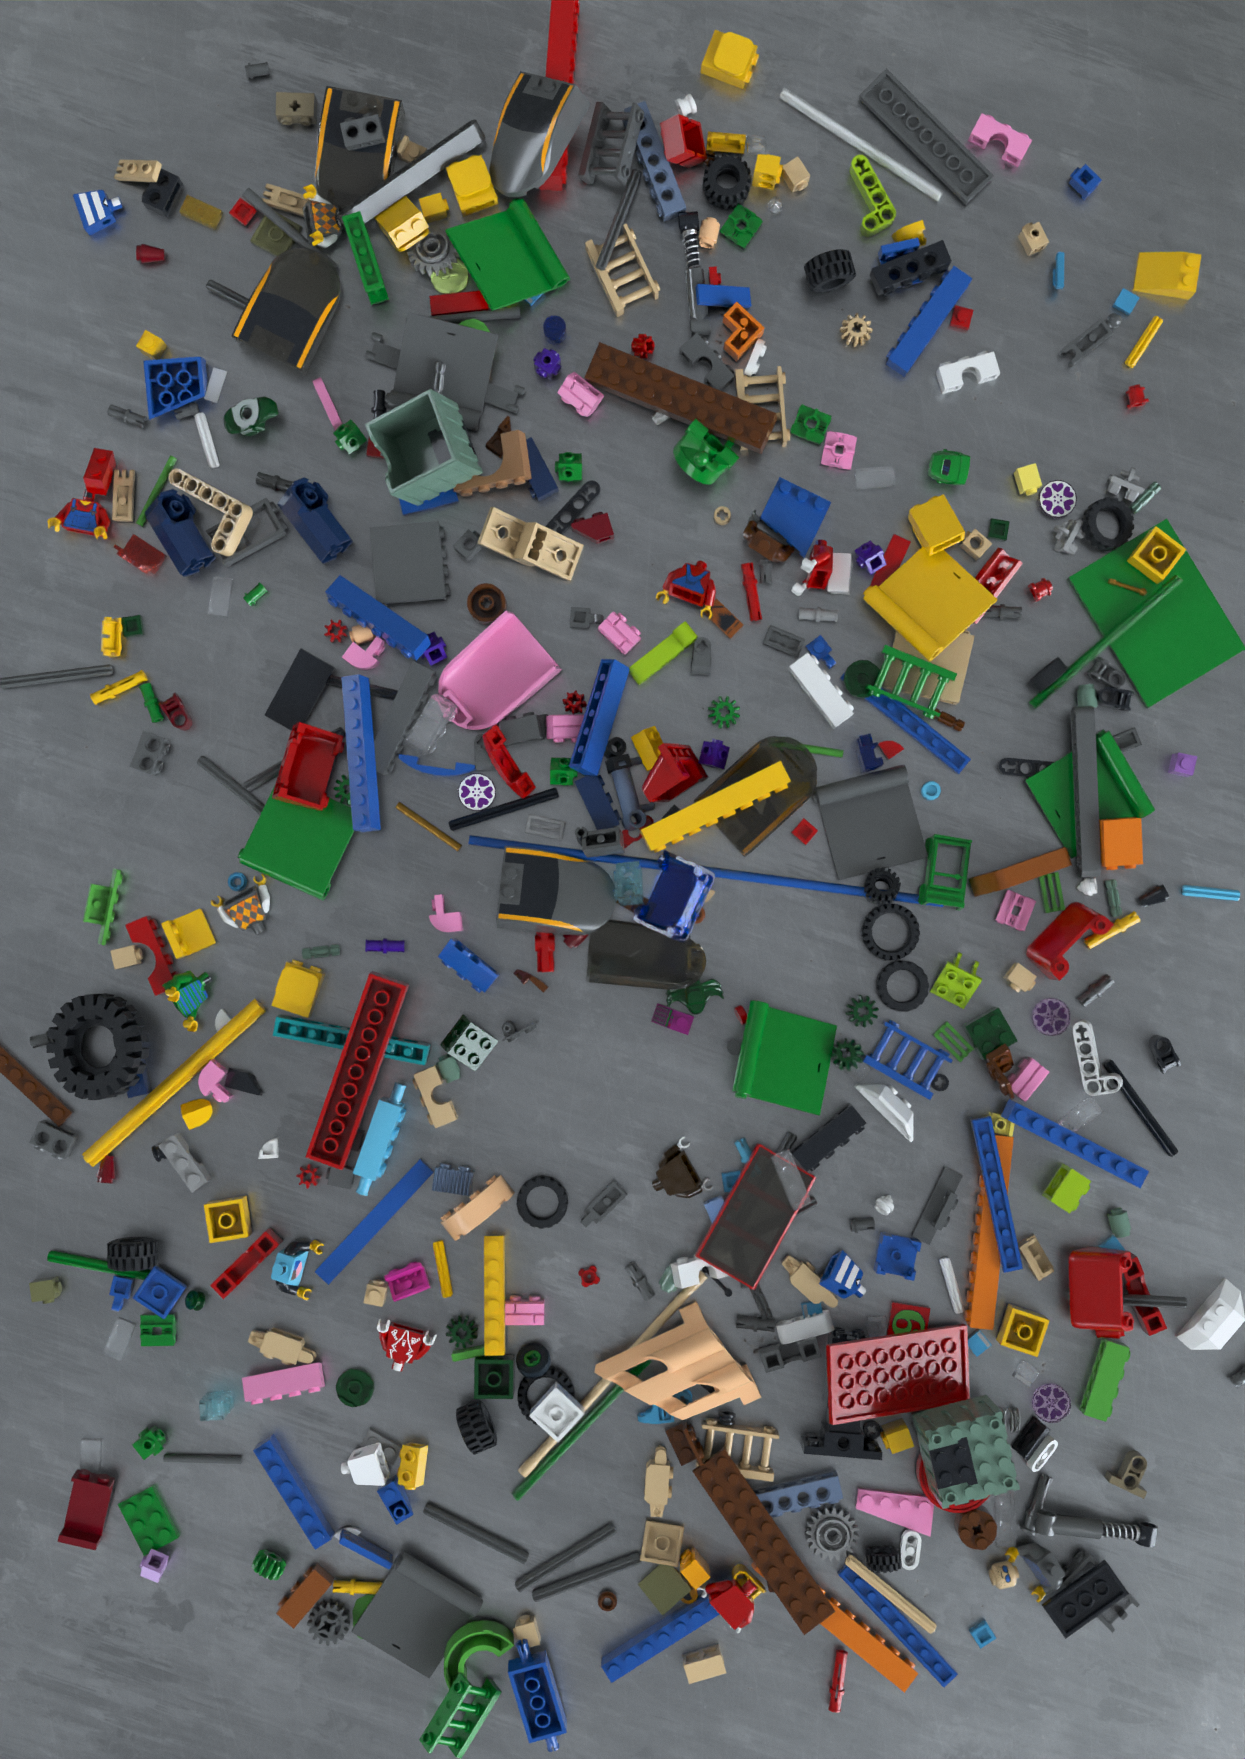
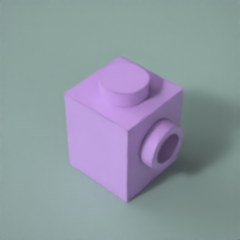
M151 1549L148 1556H144L139 1566L142 1568L140 1576L159 1583L167 1566L169 1556Z

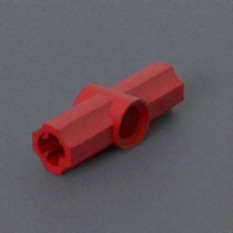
M536 932L537 972H554L553 951H555V935L553 933Z

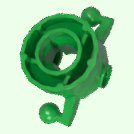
M695 418L685 430L683 437L674 446L673 453L677 463L686 474L700 483L711 485L735 464L739 456L731 449L734 443L727 441L722 445L715 436L708 433L709 429Z

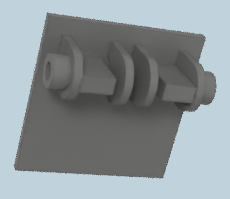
M539 1020L520 1030H517L512 1021H506L502 1025V1032L505 1036L502 1041L508 1040V1042H511L520 1037L519 1033L525 1031L527 1034L535 1030Z

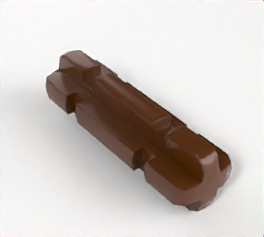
M935 708V711L941 714L940 717L934 716L933 719L936 718L937 721L949 727L953 726V729L961 731L964 728V721L956 720V717L944 711L940 712V709Z

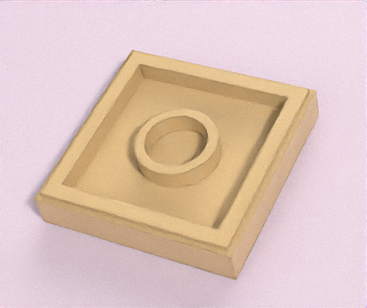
M646 1520L640 1561L678 1567L684 1526Z

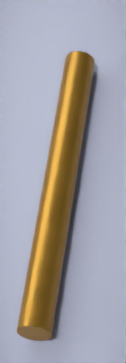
M401 802L396 805L395 808L456 851L460 850L462 847L460 843Z

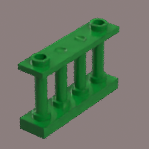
M361 212L343 216L344 226L370 304L374 305L389 300Z
M883 645L880 653L885 654L883 657L885 660L874 686L869 684L866 686V689L870 690L869 694L876 697L883 695L922 711V715L933 719L934 716L940 717L941 713L936 712L935 708L945 684L949 681H955L957 673L888 645ZM897 659L902 661L901 665L903 667L892 693L882 690L881 687L892 661L894 662ZM914 666L920 669L919 672L921 674L910 700L899 697L909 670ZM932 673L938 676L937 679L939 681L926 708L917 704L927 677Z
M459 1673L419 1741L428 1753H432L437 1744L447 1745L456 1758L462 1759L502 1691L493 1679L487 1678L482 1687L471 1685L463 1673ZM468 1693L477 1695L472 1704L463 1703ZM457 1710L466 1712L461 1721L452 1719ZM447 1727L456 1728L452 1737L442 1736Z

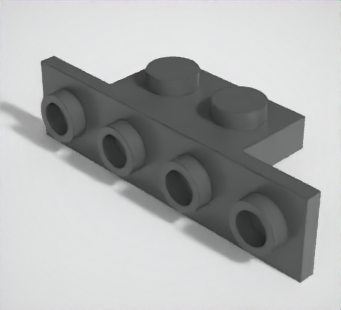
M947 1167L944 1168L912 1237L930 1245L937 1229L942 1230L943 1227L948 1225L951 1209L954 1210L958 1204V1195L955 1194V1191L963 1175Z

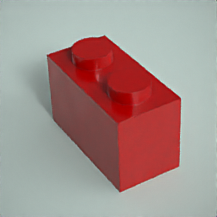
M99 448L93 449L83 477L88 493L107 495L114 470L117 466L113 451Z

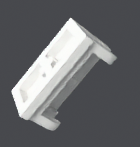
M833 553V571L828 581V592H831V594L850 595L853 564L851 553Z

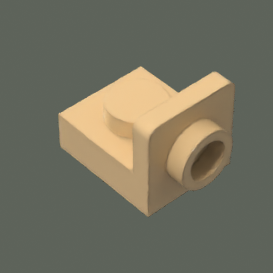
M404 135L403 139L399 140L396 151L400 160L410 163L426 152L427 148L409 141V137Z

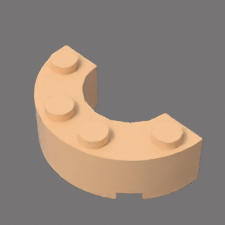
M502 1175L498 1177L492 1176L486 1181L487 1186L481 1192L477 1190L469 1196L471 1199L466 1204L460 1203L454 1208L453 1213L448 1211L440 1218L442 1220L440 1223L454 1241L460 1239L462 1234L463 1236L481 1224L497 1211L504 1201L507 1202L514 1195L515 1192Z

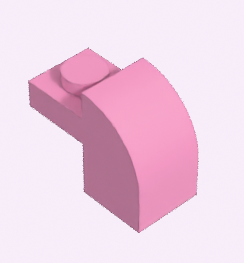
M376 637L366 651L353 642L342 658L359 670H371L380 664L375 659V656L382 654L385 649V642L381 638Z
M434 895V899L431 902L432 910L436 911V915H429L432 925L442 932L463 931L461 912L446 913L444 895Z
M216 1059L210 1060L199 1075L198 1084L204 1096L212 1092V1096L221 1103L223 1101L226 1103L234 1095L220 1084L228 1070Z

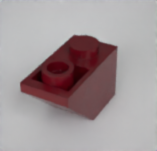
M597 512L591 518H578L571 524L572 532L595 544L614 538L608 513Z

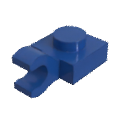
M821 635L805 646L810 655L813 654L818 661L822 659L828 669L835 666V660L828 654L832 649Z
M118 1275L113 1277L109 1295L115 1297L111 1310H122L124 1299L130 1298L134 1279Z

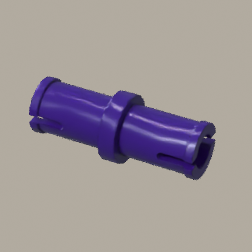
M383 938V940L366 939L365 942L366 952H383V954H387V952H404L405 940H387V938Z

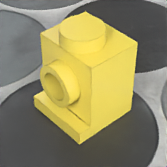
M989 1112L994 1133L1012 1137L1015 1123L1001 1117L999 1113ZM999 1121L1003 1122L1001 1128L997 1127V1123Z

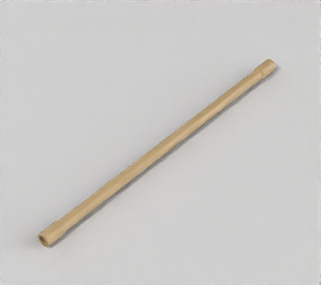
M700 1270V1284L684 1288L630 1348L650 1340L690 1295L708 1278L707 1275ZM602 1378L580 1402L585 1407V1411L612 1381ZM549 1436L535 1453L518 1469L519 1473L526 1478L557 1442Z

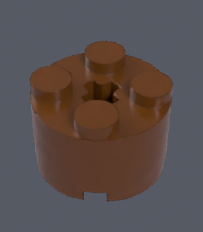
M483 583L477 585L470 592L467 598V607L476 622L483 625H491L507 610V602L503 592L493 584ZM486 601H489L490 604H492L489 605V608H485V606H483L486 603Z
M980 1505L969 1512L956 1513L954 1519L955 1529L961 1541L967 1547L985 1550L993 1543L997 1535V1525L990 1512L984 1506Z

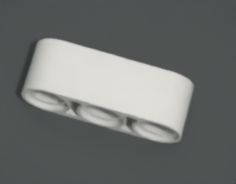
M822 1310L823 1313L819 1314L813 1313V1317L808 1315L805 1319L802 1315L776 1323L775 1326L780 1343L789 1344L832 1332L834 1325L829 1310Z

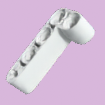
M1079 1020L1073 1026V1036L1085 1092L1090 1096H1097L1119 1091L1123 1085L1122 1077L1116 1073L1102 1075L1092 1024L1088 1020ZM1081 1025L1083 1028H1087L1084 1032L1085 1039L1082 1040L1080 1039L1083 1037V1032L1078 1030ZM1082 1044H1089L1091 1052H1084L1081 1048ZM1087 1062L1092 1063L1095 1066V1070L1088 1071L1085 1068V1064ZM1115 1079L1118 1082V1087H1111L1108 1084V1080ZM1089 1082H1096L1099 1089L1092 1090L1089 1087Z

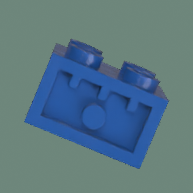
M919 238L882 245L878 252L880 265L918 250L920 246ZM907 267L909 272H916L913 267ZM889 274L891 279H898L897 275ZM916 280L912 285L922 283L923 281Z

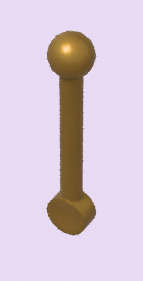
M1114 579L1108 580V584L1138 592L1141 596L1147 593L1145 588L1139 589L1117 582Z

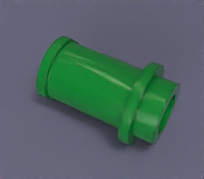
M259 582L249 593H245L243 599L250 606L256 605L255 602L268 591Z

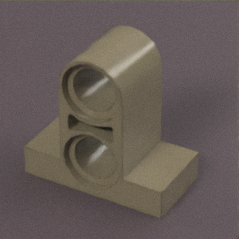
M1132 1450L1126 1454L1117 1474L1109 1470L1106 1471L1104 1477L1109 1483L1143 1499L1147 1494V1491L1139 1485L1146 1471L1147 1461L1138 1451ZM1140 1458L1137 1465L1132 1464L1134 1459ZM1127 1476H1132L1129 1482H1124Z

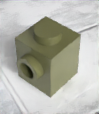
M58 1276L35 1279L29 1283L32 1302L42 1301L43 1304L51 1303L62 1292V1284L58 1281Z

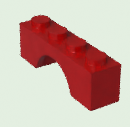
M145 916L125 926L132 943L147 945L155 955V968L148 977V981L154 995L157 996L165 993L162 985L173 979V976L178 974V972L174 971L172 967L173 959L171 955L166 953L164 938L158 934L157 921L151 916Z
M271 1228L267 1229L210 1286L224 1299L283 1240Z
M1131 1253L1132 1266L1126 1273H1122V1282L1127 1294L1150 1295L1139 1259ZM1133 1306L1142 1330L1147 1335L1151 1336L1167 1329L1158 1307Z

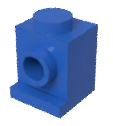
M1085 164L1081 169L1077 167L1072 172L1069 184L1085 200L1098 187L1102 179Z

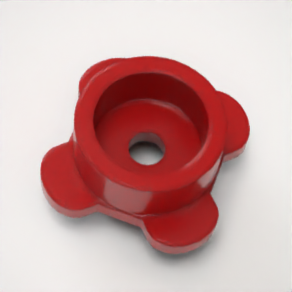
M592 1265L588 1269L582 1268L579 1270L578 1274L581 1276L583 1287L600 1282L595 1266Z

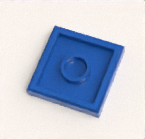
M156 1265L149 1272L133 1296V1299L162 1319H165L187 1286Z

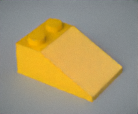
M1139 252L1133 291L1189 300L1196 293L1201 254L1188 252Z

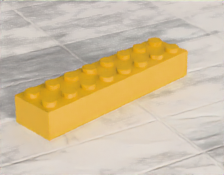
M779 761L639 832L649 852L654 850L657 853L665 849V844L670 841L673 845L683 840V835L688 833L691 836L701 831V826L706 825V827H709L719 822L717 818L721 816L725 819L736 814L735 809L739 807L742 811L754 805L752 801L755 799L760 802L770 797L769 792L773 790L775 793H778L788 788L787 783L791 782L782 762Z

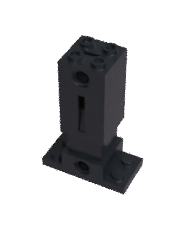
M834 1327V1330L828 1333L827 1344L870 1337L862 1329L845 1331V1328ZM826 1357L823 1400L827 1407L826 1422H821L820 1437L811 1433L801 1436L800 1444L803 1453L882 1460L883 1452L878 1442H875L873 1439L864 1438L860 1427L861 1420L837 1425L829 1423Z

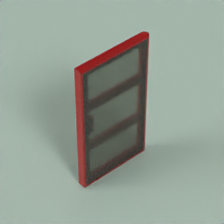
M757 1143L695 1256L738 1280L750 1289L755 1290L816 1177Z

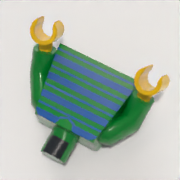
M191 971L175 974L173 979L162 985L166 995L169 996L167 1000L171 1001L175 1008L188 1019L183 1021V1026L191 1032H195L198 1028V1023L195 1021L197 1011L202 1002L208 997L204 986L210 983L212 979L206 972L198 977Z

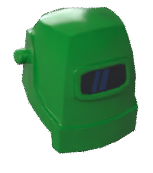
M947 449L934 452L929 461L928 476L936 480L937 483L965 485L969 473L970 456L958 451H947Z

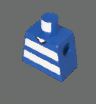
M104 190L73 194L83 227L89 236L115 223L116 218L113 211L123 208L119 196L109 199Z
M843 1250L833 1255L819 1284L843 1299L853 1294L861 1298L866 1292V1288L860 1284L863 1271Z

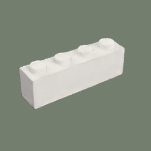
M806 653L790 665L788 670L831 727L835 729L854 714L852 711L854 708L848 700L844 701L840 696L842 692L838 686L831 684L829 674L819 668V662L813 654L810 656L809 653Z

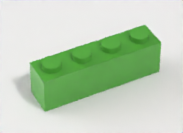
M1102 1338L1079 1409L1084 1415L1105 1422L1111 1416L1113 1410L1111 1405L1113 1399H1116L1118 1395L1119 1381L1124 1377L1125 1371L1123 1368L1125 1362H1128L1130 1358V1348L1126 1344L1109 1338Z

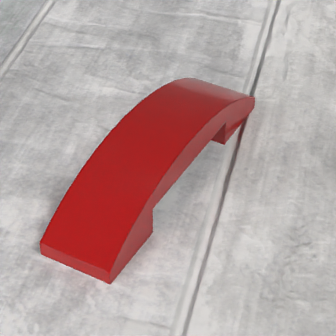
M494 724L483 734L486 751L502 779L523 799L536 786L527 772L521 773L508 750L503 745L506 738L498 725Z

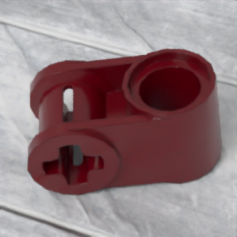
M176 692L166 701L159 702L161 709L174 727L185 731L192 726V718ZM184 716V724L178 725V719Z

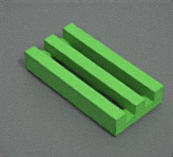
M1055 872L1038 877L1045 913L1065 910L1059 873ZM1052 877H1054L1059 907L1056 904ZM1044 878H1047L1052 908H1049Z
M947 1021L933 1034L959 1062H962L974 1050ZM946 1027L968 1048L966 1051L944 1030ZM941 1032L962 1053L960 1056L939 1035Z
M484 1344L454 1350L451 1354L452 1360L456 1362L484 1356Z

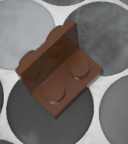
M1003 1044L986 1055L988 1062L986 1067L994 1082L997 1080L1000 1085L999 1089L1004 1096L1008 1095L1012 1100L1015 1098L1012 1087L1003 1073L1008 1072L1014 1066L1010 1049L1006 1044Z
M685 1419L665 1429L681 1466L697 1459L700 1466L704 1465V1449L700 1441L696 1442V1432L692 1424L688 1425Z

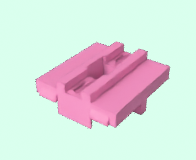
M827 431L821 464L837 467L838 469L851 470L857 437ZM836 446L843 448L842 454L835 453Z
M1006 890L995 920L1016 930L1025 931L1036 901L1014 891ZM1014 906L1019 907L1017 916L1011 914Z

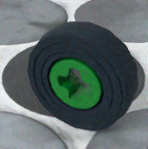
M539 1343L525 1345L516 1356L518 1370L523 1376L528 1378L540 1377L550 1367V1354ZM534 1357L537 1359V1361H533V1363H530V1359H533Z

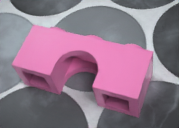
M983 113L968 139L969 142L984 150L990 141H1001L1005 147V152L1001 159L1016 167L1019 166L1032 142V139L1025 133H1019L1008 124H1002L991 115H984Z

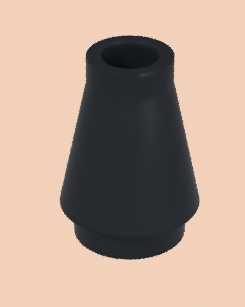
M1162 884L1153 887L1143 896L1139 897L1143 908L1166 902L1170 897Z

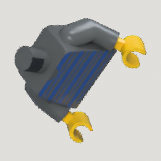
M1037 1543L1018 1547V1549L1010 1546L1004 1555H1010L1008 1561L1013 1563L1017 1556L1020 1555L1043 1586H1037L1031 1593V1595L1037 1594L1039 1596L1036 1602H1040L1046 1594H1050L1061 1587L1065 1572L1049 1550Z

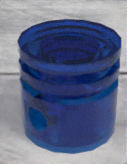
M556 315L548 317L543 324L544 337L548 343L559 345L566 339L565 321Z

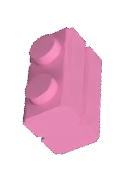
M575 371L566 377L563 385L557 392L561 396L562 401L572 404L576 408L577 413L587 417L596 410L604 397V394Z
M613 611L598 626V631L626 656L641 641L639 636L641 632L635 626L630 627L625 623L627 619L620 612L616 614Z
M585 714L546 716L547 739H553L554 743H564L565 739H571V743H576Z
M1031 1057L1023 1058L1017 1065L1019 1069L1016 1073H1011L1007 1077L1013 1094L1024 1102L1029 1099L1050 1073Z
M513 1295L510 1296V1299H506L505 1325H544L545 1299H540L538 1295L529 1296V1299H521V1296Z

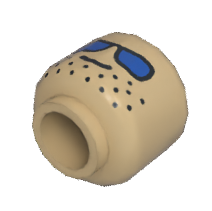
M1006 1560L992 1564L989 1570V1577L993 1586H996L998 1589H1005L1016 1585V1578H1019V1572L1016 1566H1013L1010 1561Z

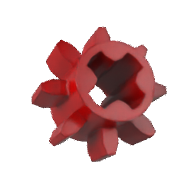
M638 334V338H633L631 349L634 352V356L647 358L648 354H653L655 344L652 336Z
M331 619V624L324 626L328 630L324 635L326 637L331 636V643L335 640L342 643L341 639L348 637L344 631L348 627H341V620L335 623ZM335 627L339 629L338 635L333 633Z
M577 690L574 693L567 692V699H563V704L566 705L565 711L572 712V715L578 712L582 714V707L587 706L586 701H583L585 699L584 694L579 695Z
M311 1163L308 1164L307 1169L301 1166L300 1170L302 1173L296 1175L301 1180L299 1185L304 1183L307 1189L311 1183L316 1186L318 1184L316 1178L322 1176L317 1174L319 1167L311 1168ZM312 1173L311 1178L307 1180L306 1175Z

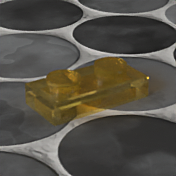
M189 195L186 196L179 211L181 215L216 230L223 214L222 210Z

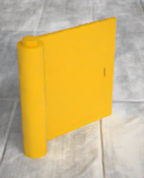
M924 547L919 549L879 587L877 585L869 586L863 592L865 595L863 600L928 661H932L997 601L995 596L945 550L929 556Z

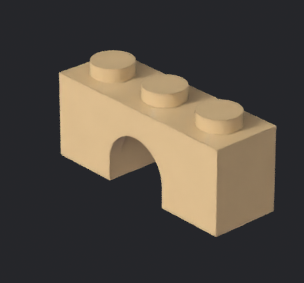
M434 1065L415 1073L412 1081L416 1090L419 1089L422 1096L419 1098L422 1106L427 1107L429 1112L427 1118L430 1125L434 1124V1127L438 1128L457 1120L458 1116L451 1100L440 1103L433 1097V1089L444 1083L438 1066Z

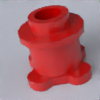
M1140 384L1129 387V390L1126 391L1130 402L1127 405L1128 409L1143 406L1149 402V399H1145L1144 396L1145 387H1140Z
M1041 578L1040 582L1028 585V589L1034 601L1038 602L1042 597L1051 595L1053 586L1049 580Z

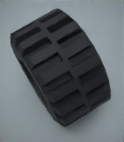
M723 153L722 157L717 155L714 157V161L710 160L708 167L706 166L703 191H705V197L710 198L709 202L711 204L715 202L718 208L721 205L724 206V209H728V206L735 208L736 203L742 204L743 199L746 200L752 175H750V167L747 168V162H741L742 158L740 156L735 158L732 153H730V156H726V153ZM729 174L736 178L738 184L733 188H723L716 182V179L721 175Z
M845 249L821 253L810 259L804 266L809 288L812 292L835 290L848 284L856 277L851 253Z
M128 1237L115 1239L107 1243V1266L111 1270L140 1271L157 1265V1240L153 1238Z
M477 1399L456 1409V1420L461 1436L473 1455L497 1445V1434L493 1421L481 1400Z

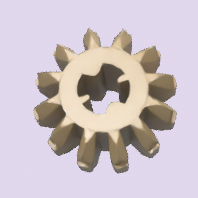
M858 313L855 314L854 318L852 315H848L847 320L842 321L843 326L840 327V332L843 334L841 339H848L847 345L853 342V346L857 347L859 342L863 346L865 340L869 341L871 337L869 334L872 333L873 329L869 327L871 321H865V315L862 318H859ZM855 327V328H856L855 330H857V328H858V329H859V333H856V331L854 332V331H853V328Z

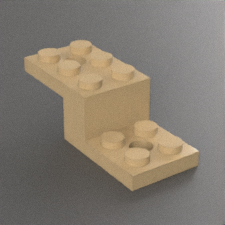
M490 507L478 540V544L525 566H537L567 581L572 579L584 546L541 524L524 522L495 507ZM501 527L505 530V536L503 538H500L498 535V531ZM559 550H561L563 553V558L561 561H559L556 556Z

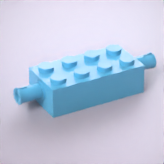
M395 1082L390 1098L383 1096L379 1099L353 1171V1174L361 1176L356 1193L367 1196L372 1181H375L378 1177L381 1178L386 1170L387 1164L384 1163L385 1159H388L394 1147L391 1145L392 1140L394 1141L400 1131V1127H397L398 1123H401L407 1111L404 1109L405 1103L401 1102L406 1088L404 1084Z

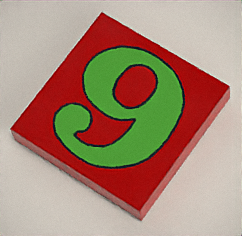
M892 1301L887 1335L928 1329L931 1308Z

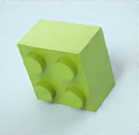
M1062 1164L1042 1196L1070 1214L1071 1211H1075L1079 1206L1081 1196L1089 1191L1091 1181L1069 1166Z

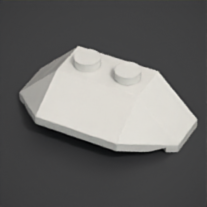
M883 1083L854 1085L909 1142L913 1141V1112L910 1110L911 1104L904 1098L900 1100L896 1096L898 1092L891 1085L887 1087Z
M1224 1278L1175 1337L1191 1350L1221 1349L1245 1321L1241 1291Z

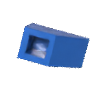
M397 1475L388 1479L384 1486L378 1487L377 1492L396 1525L413 1516L406 1490L403 1485H398Z

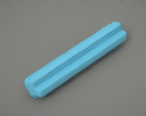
M1183 885L1182 895L1233 901L1240 899V891L1191 885Z

